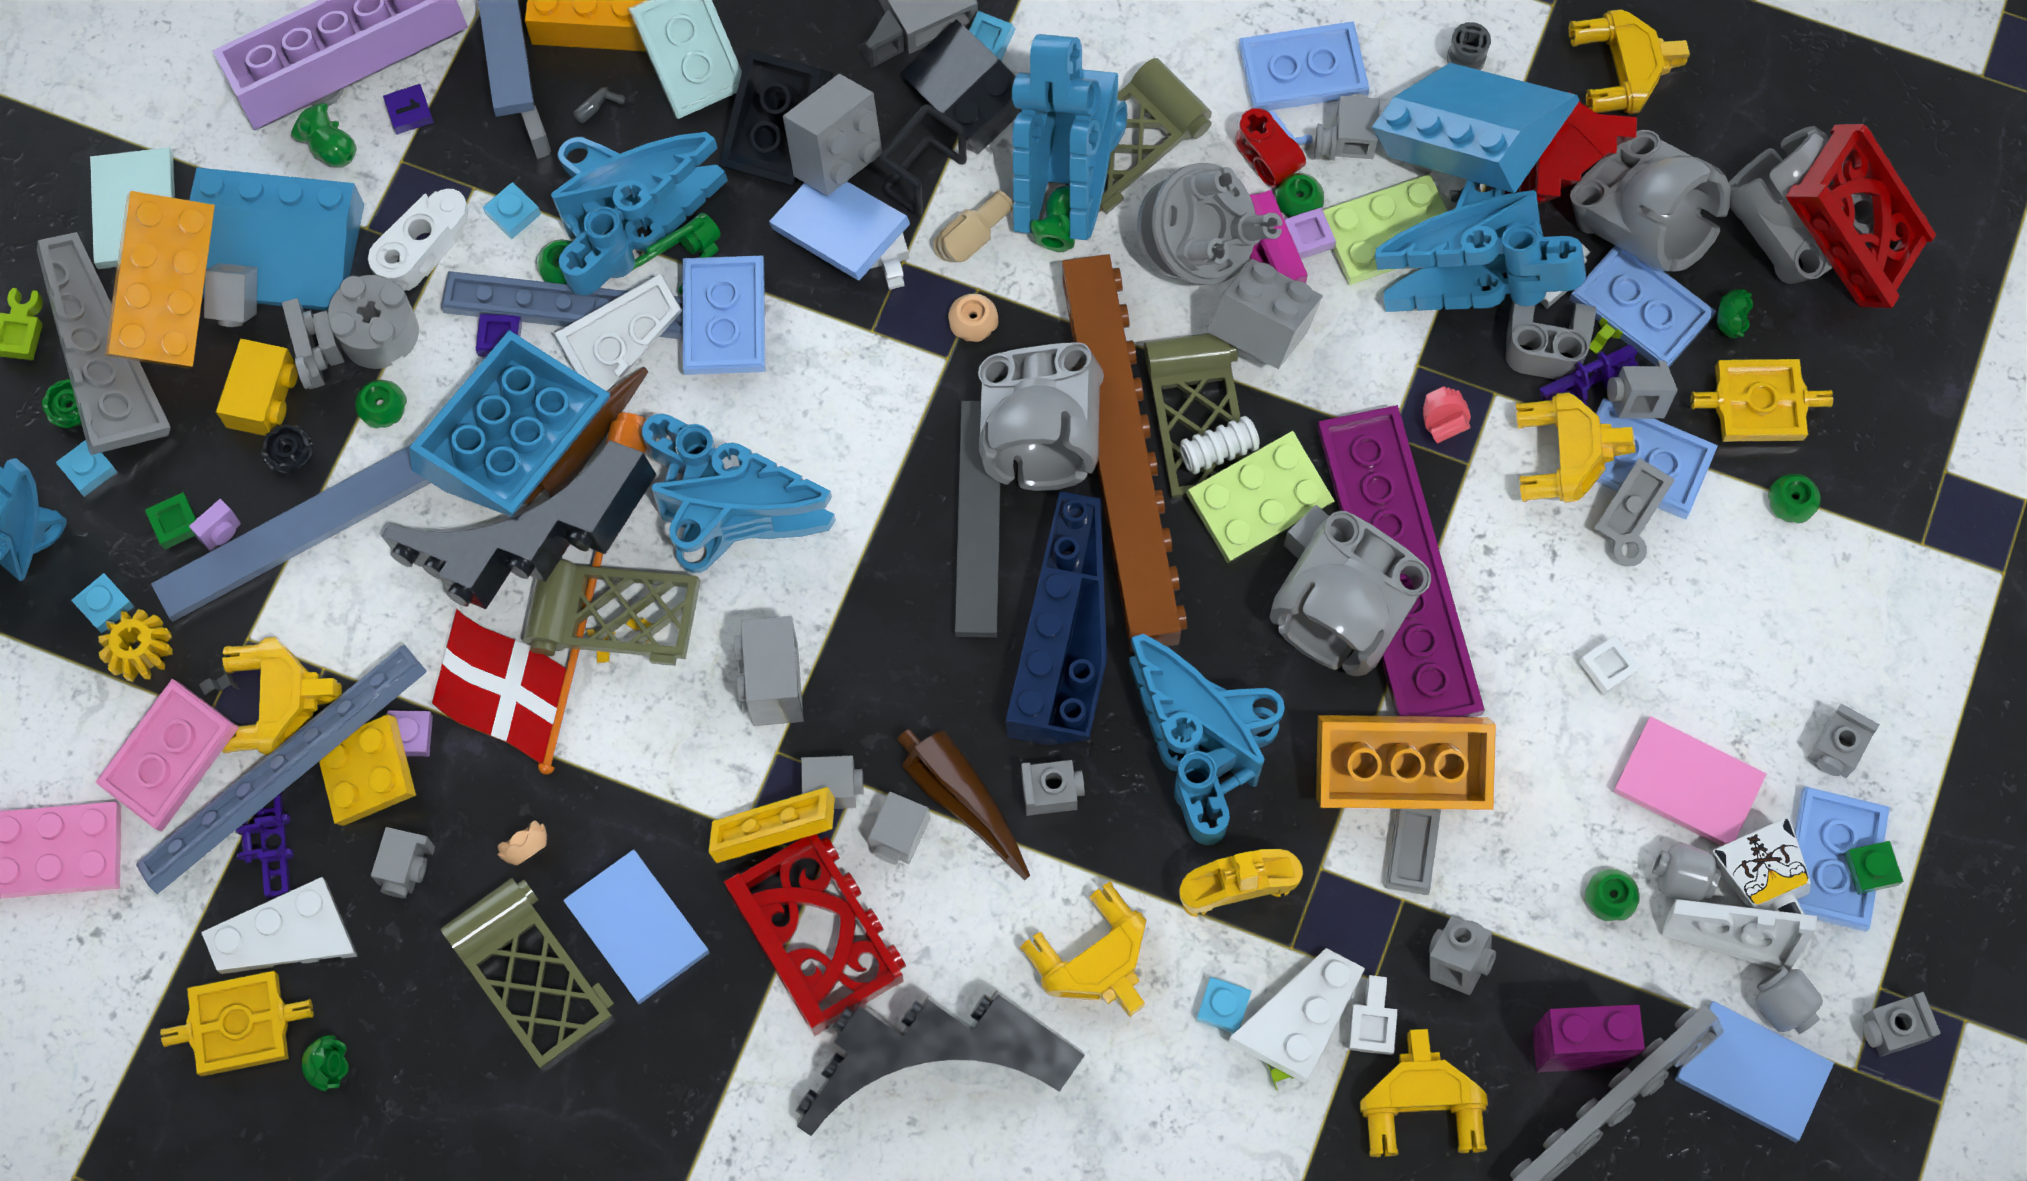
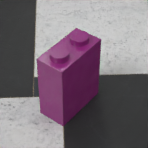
M1639 1005L1549 1009L1532 1029L1537 1073L1625 1068L1645 1049Z

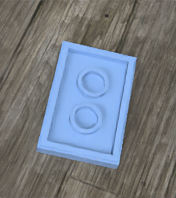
M1354 21L1239 39V49L1252 108L1271 111L1338 101L1340 96H1350L1352 94L1368 96L1369 84Z
M849 182L842 184L828 196L804 183L769 221L774 231L858 281L910 225L905 214Z
M1616 245L1586 277L1585 282L1573 291L1569 299L1573 303L1595 306V320L1599 322L1602 317L1608 321V325L1615 330L1619 329L1623 332L1620 339L1625 343L1632 345L1637 352L1654 365L1658 361H1666L1668 367L1673 364L1716 313L1713 308L1664 271L1647 265L1636 256Z
M763 256L683 258L684 375L766 372L765 274Z
M1603 398L1596 413L1600 418L1601 424H1611L1612 428L1632 427L1635 435L1636 450L1635 453L1614 456V461L1606 462V470L1596 482L1618 491L1638 458H1641L1675 479L1657 508L1686 520L1718 445L1654 418H1619L1613 402Z
M1803 788L1794 832L1811 882L1810 893L1797 899L1805 915L1818 916L1817 920L1864 932L1870 929L1876 891L1857 895L1844 854L1850 849L1884 842L1890 807L1814 788Z
M634 849L563 900L639 1005L710 953Z
M1715 1001L1711 1002L1708 1008L1719 1018L1724 1033L1684 1068L1681 1066L1675 1081L1795 1143L1798 1142L1834 1062Z

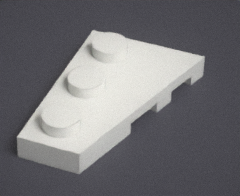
M659 274L556 332L555 335L575 371L608 392L679 316L682 309L662 274Z
M323 877L201 932L216 970L220 974L272 968L274 965L301 962L302 964L319 962V959L341 957L342 959L358 957L329 886Z
M1676 899L1664 921L1662 935L1775 970L1785 966L1789 971L1814 934L1818 916Z
M1326 948L1229 1038L1228 1043L1307 1084L1365 968Z

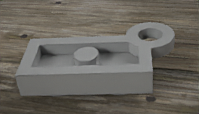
M298 298L282 302L296 355L295 363L302 385L305 389L324 386L322 370L328 369V365L320 347H315L312 335L316 334L312 321L313 313L311 310L305 312Z
M1638 458L1594 527L1595 530L1615 541L1613 554L1615 559L1624 566H1635L1645 559L1647 546L1639 535L1675 481L1674 478L1641 458ZM1627 542H1633L1638 547V553L1633 558H1627L1622 553V547Z

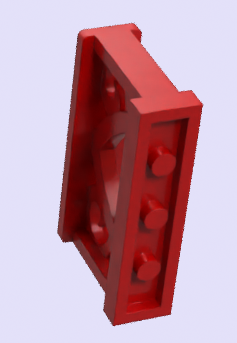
M1864 124L1834 125L1830 131L1831 138L1800 185H1793L1786 198L1859 307L1893 308L1900 297L1897 289L1926 243L1932 242L1936 233L1868 127ZM1833 179L1834 184L1828 187V185ZM1866 193L1872 196L1874 212L1873 234H1858L1854 228L1855 209L1852 194ZM1900 240L1894 250L1889 247L1890 241ZM1865 243L1870 244L1871 248H1868Z
M817 834L801 838L744 873H738L724 881L729 895L814 1037L835 1023L846 1006L854 1010L859 1002L866 1004L894 986L903 983V974L900 970L906 967L896 947L892 944L886 948L878 935L884 929L874 911L870 908L864 912L856 899L862 893L852 875L848 872L842 876L834 863L840 857L830 839L826 836L820 840ZM807 858L819 864L821 876L814 881L809 880L806 877L805 868L799 877L801 888L791 887L790 871L795 862ZM780 871L783 888L769 889L751 894L749 891L751 887ZM831 880L843 900L824 892L829 887ZM782 905H789V923L784 927L775 926L772 923V917L777 913H782L785 916ZM797 905L820 908L840 917L839 938L832 960L822 952L809 948L796 949L788 953L785 951L783 945L791 940L799 924ZM856 921L868 941L854 943ZM863 954H870L879 963L878 974L872 981L865 983L856 982L843 973L847 965L857 972L867 971V968H863L858 961ZM808 959H813L821 963L826 968V971L822 974L821 970L816 966L815 973L811 976H806L801 971L802 964ZM838 981L854 992L824 1011H821L818 1006L830 994Z

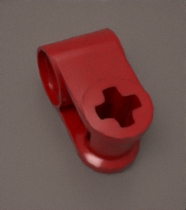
M1252 108L1242 115L1239 130L1235 137V146L1253 166L1258 176L1266 185L1274 188L1286 177L1296 173L1306 165L1305 155L1298 143L1286 134L1269 112L1260 108Z

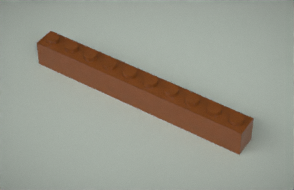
M1110 254L1062 261V283L1073 343L1087 345L1104 373L1103 382L1100 385L1099 459L1096 469L1129 650L1133 652L1131 638L1141 634H1145L1165 646L1179 645L1181 630L1187 629V620L1184 606H1176L1174 591L1180 590L1179 577L1176 566L1169 567L1167 553L1172 552V541L1169 528L1161 527L1159 514H1165L1164 498L1161 489L1154 490L1152 476H1158L1157 461L1154 451L1147 452L1145 439L1151 438L1150 424L1147 414L1140 415L1138 402L1144 400L1141 378H1133L1131 365L1136 364L1137 360L1134 341H1126L1124 328L1130 327L1127 305L1119 304L1117 292L1123 291L1120 268H1112Z

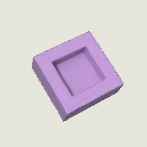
M1322 208L1284 219L1301 259L1335 248L1336 240Z
M219 499L189 525V528L198 540L211 551L217 545H222L229 541L241 523L233 511Z
M388 711V715L397 718L406 756L429 757L433 721L431 712Z

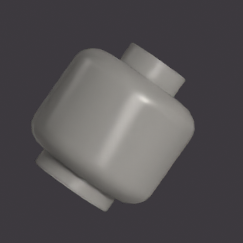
M1677 842L1668 852L1664 850L1659 852L1654 862L1652 873L1658 876V889L1663 894L1679 900L1701 902L1703 899H1711L1720 881L1721 868L1716 867V858L1713 854L1684 842Z
M1785 966L1780 967L1757 985L1760 992L1756 997V1004L1777 1031L1786 1032L1795 1029L1798 1034H1801L1820 1020L1816 1012L1822 1006V996L1800 969L1788 971Z

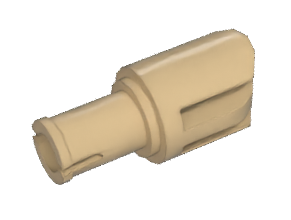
M997 190L976 211L965 209L934 239L933 250L935 255L947 262H964L991 240V228L1010 211H1013L1014 203L1003 191Z

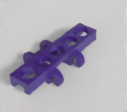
M1627 345L1607 356L1604 352L1600 351L1597 353V360L1585 366L1581 362L1576 363L1574 372L1539 389L1541 401L1552 400L1550 397L1557 393L1569 392L1587 406L1585 400L1588 399L1587 390L1590 389L1591 385L1603 380L1604 386L1607 389L1609 379L1611 377H1618L1623 366H1638L1634 357L1637 355V350L1632 345ZM1593 371L1592 376L1589 378L1588 373Z
M282 792L274 798V808L266 809L263 807L257 812L258 818H254L255 824L249 825L248 822H245L235 830L236 834L242 835L243 852L237 854V859L245 860V863H251L252 859H259L262 862L264 896L267 898L279 897L291 891L288 859L293 858L294 853L292 849H287L285 825L291 821L290 815L283 812ZM277 826L274 829H267L268 827ZM260 833L262 849L252 850L251 834ZM272 835H278L281 837V845L274 850L268 849L266 846L267 839ZM280 861V869H269V862ZM276 876H281L282 889L279 891L271 890L270 881Z

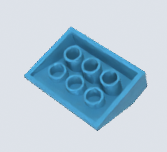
M1449 63L1394 96L1376 120L1372 129L1390 158L1515 193L1580 100L1575 94Z
M197 167L189 201L215 205L206 269L217 263L257 267V304L282 306V302L298 298L303 308L328 311L331 299L340 288L342 281L350 277L364 209V203L355 183ZM205 281L202 298H204L205 295Z
M509 330L409 447L412 471L449 494L513 517L609 400L610 393Z

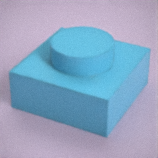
M980 11L977 12L969 29L1001 61L1016 30L1013 24Z
M513 182L483 206L485 214L511 239L541 215L539 207Z
M86 440L56 462L84 497L117 473L116 469L102 452L90 455Z
M105 573L71 600L101 634L108 629L106 621L115 623L120 619L121 611L128 612L134 607Z
M1210 977L1196 1021L1235 1033L1240 1029L1252 990Z

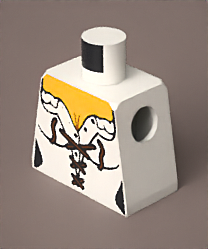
M1789 817L1713 850V855L1716 858V867L1721 868V876L1746 908L1804 914L1797 899L1810 893L1811 882Z

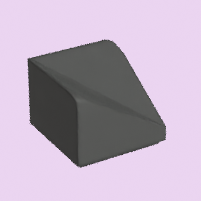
M890 11L884 14L870 39L858 45L859 51L871 68L904 52L903 30Z

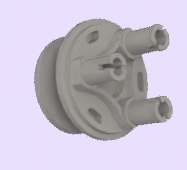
M1196 163L1184 166L1171 174L1168 179L1156 184L1144 197L1137 218L1139 243L1148 261L1158 271L1167 276L1182 278L1197 285L1219 284L1234 277L1247 263L1255 244L1263 239H1276L1282 232L1281 229H1274V227L1282 226V219L1278 214H1255L1251 197L1245 186L1236 177L1234 171L1229 167L1223 168L1212 163Z

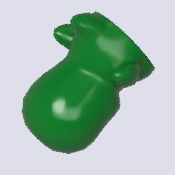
M319 103L305 109L293 126L292 138L295 141L309 144V149L314 158L322 160L331 167L342 168L350 164L357 150L355 141L348 133L338 129V121H330L327 113L328 104Z
M1061 186L1053 190L1047 198L1046 217L1042 220H1033L1030 223L1036 242L1046 249L1059 253L1066 252L1075 245V239L1070 238V186Z

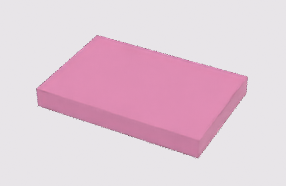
M171 679L95 783L154 829L163 832L239 727L180 682Z
M1650 716L1613 792L1723 846L1737 839L1767 773Z

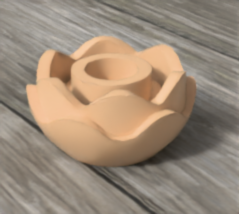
M967 294L959 297L951 305L948 313L951 331L955 336L965 341H982L998 326V313L994 303L981 294ZM971 314L977 315V317L974 319L970 318L969 316Z
M532 821L529 824V828L527 827L516 832L507 842H501L498 845L500 853L497 855L509 864H521L546 846L547 833L544 824L540 825L537 821Z

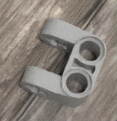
M1512 301L1505 354L1506 362L1510 368L1522 374L1558 380L1574 372L1576 363H1584L1594 330L1595 306L1575 303L1569 329L1534 323L1535 305L1520 306ZM1520 345L1529 346L1533 350L1523 349ZM1561 353H1568L1574 358L1565 357Z

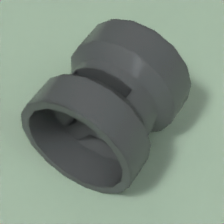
M1466 22L1459 25L1454 30L1451 38V45L1447 53V63H1454L1477 70L1483 69L1491 45V36L1488 30L1475 22Z

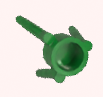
M699 213L685 226L646 249V253L635 259L632 271L679 242L691 254H695L697 251L701 252L702 254L699 258L712 257L719 251L714 242L721 237L720 230L708 215ZM683 282L678 288L680 294H683Z

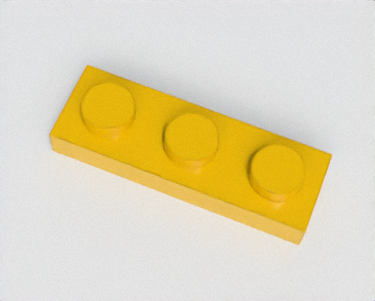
M824 787L712 821L709 854L716 863L831 830L833 829L835 797L828 787Z

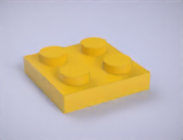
M387 714L362 725L319 761L334 824L345 826L416 796L397 718Z

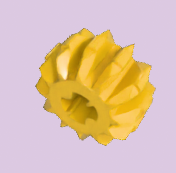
M138 609L132 618L127 612L121 611V622L117 625L114 622L106 621V627L111 632L110 634L98 636L99 643L105 647L99 652V656L104 663H109L108 670L113 675L118 676L123 673V677L127 681L133 682L138 673L144 679L150 680V669L154 666L157 669L165 670V664L160 658L173 655V649L167 644L172 639V634L167 628H162L163 621L157 615H152L148 618V614L144 610ZM138 642L140 644L139 647L133 649L131 646Z

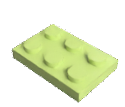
M1431 174L1323 210L1336 240L1333 251L1348 285L1396 270H1377L1375 260L1376 248L1398 233L1429 218L1448 212Z
M1293 431L1204 480L1186 492L1227 563L1294 526L1315 505L1324 509L1334 502L1333 497Z

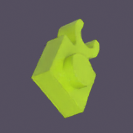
M12 288L7 297L8 304L11 307L10 314L0 313V357L34 360L43 324L38 317L33 316L42 309L43 298L38 291L33 290L30 300L25 304H20L22 295L17 288Z

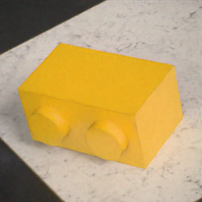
M240 339L216 410L217 415L226 428L266 436L277 424L281 425L286 415L285 399L288 389L295 386L298 378L296 363L289 350L284 347Z

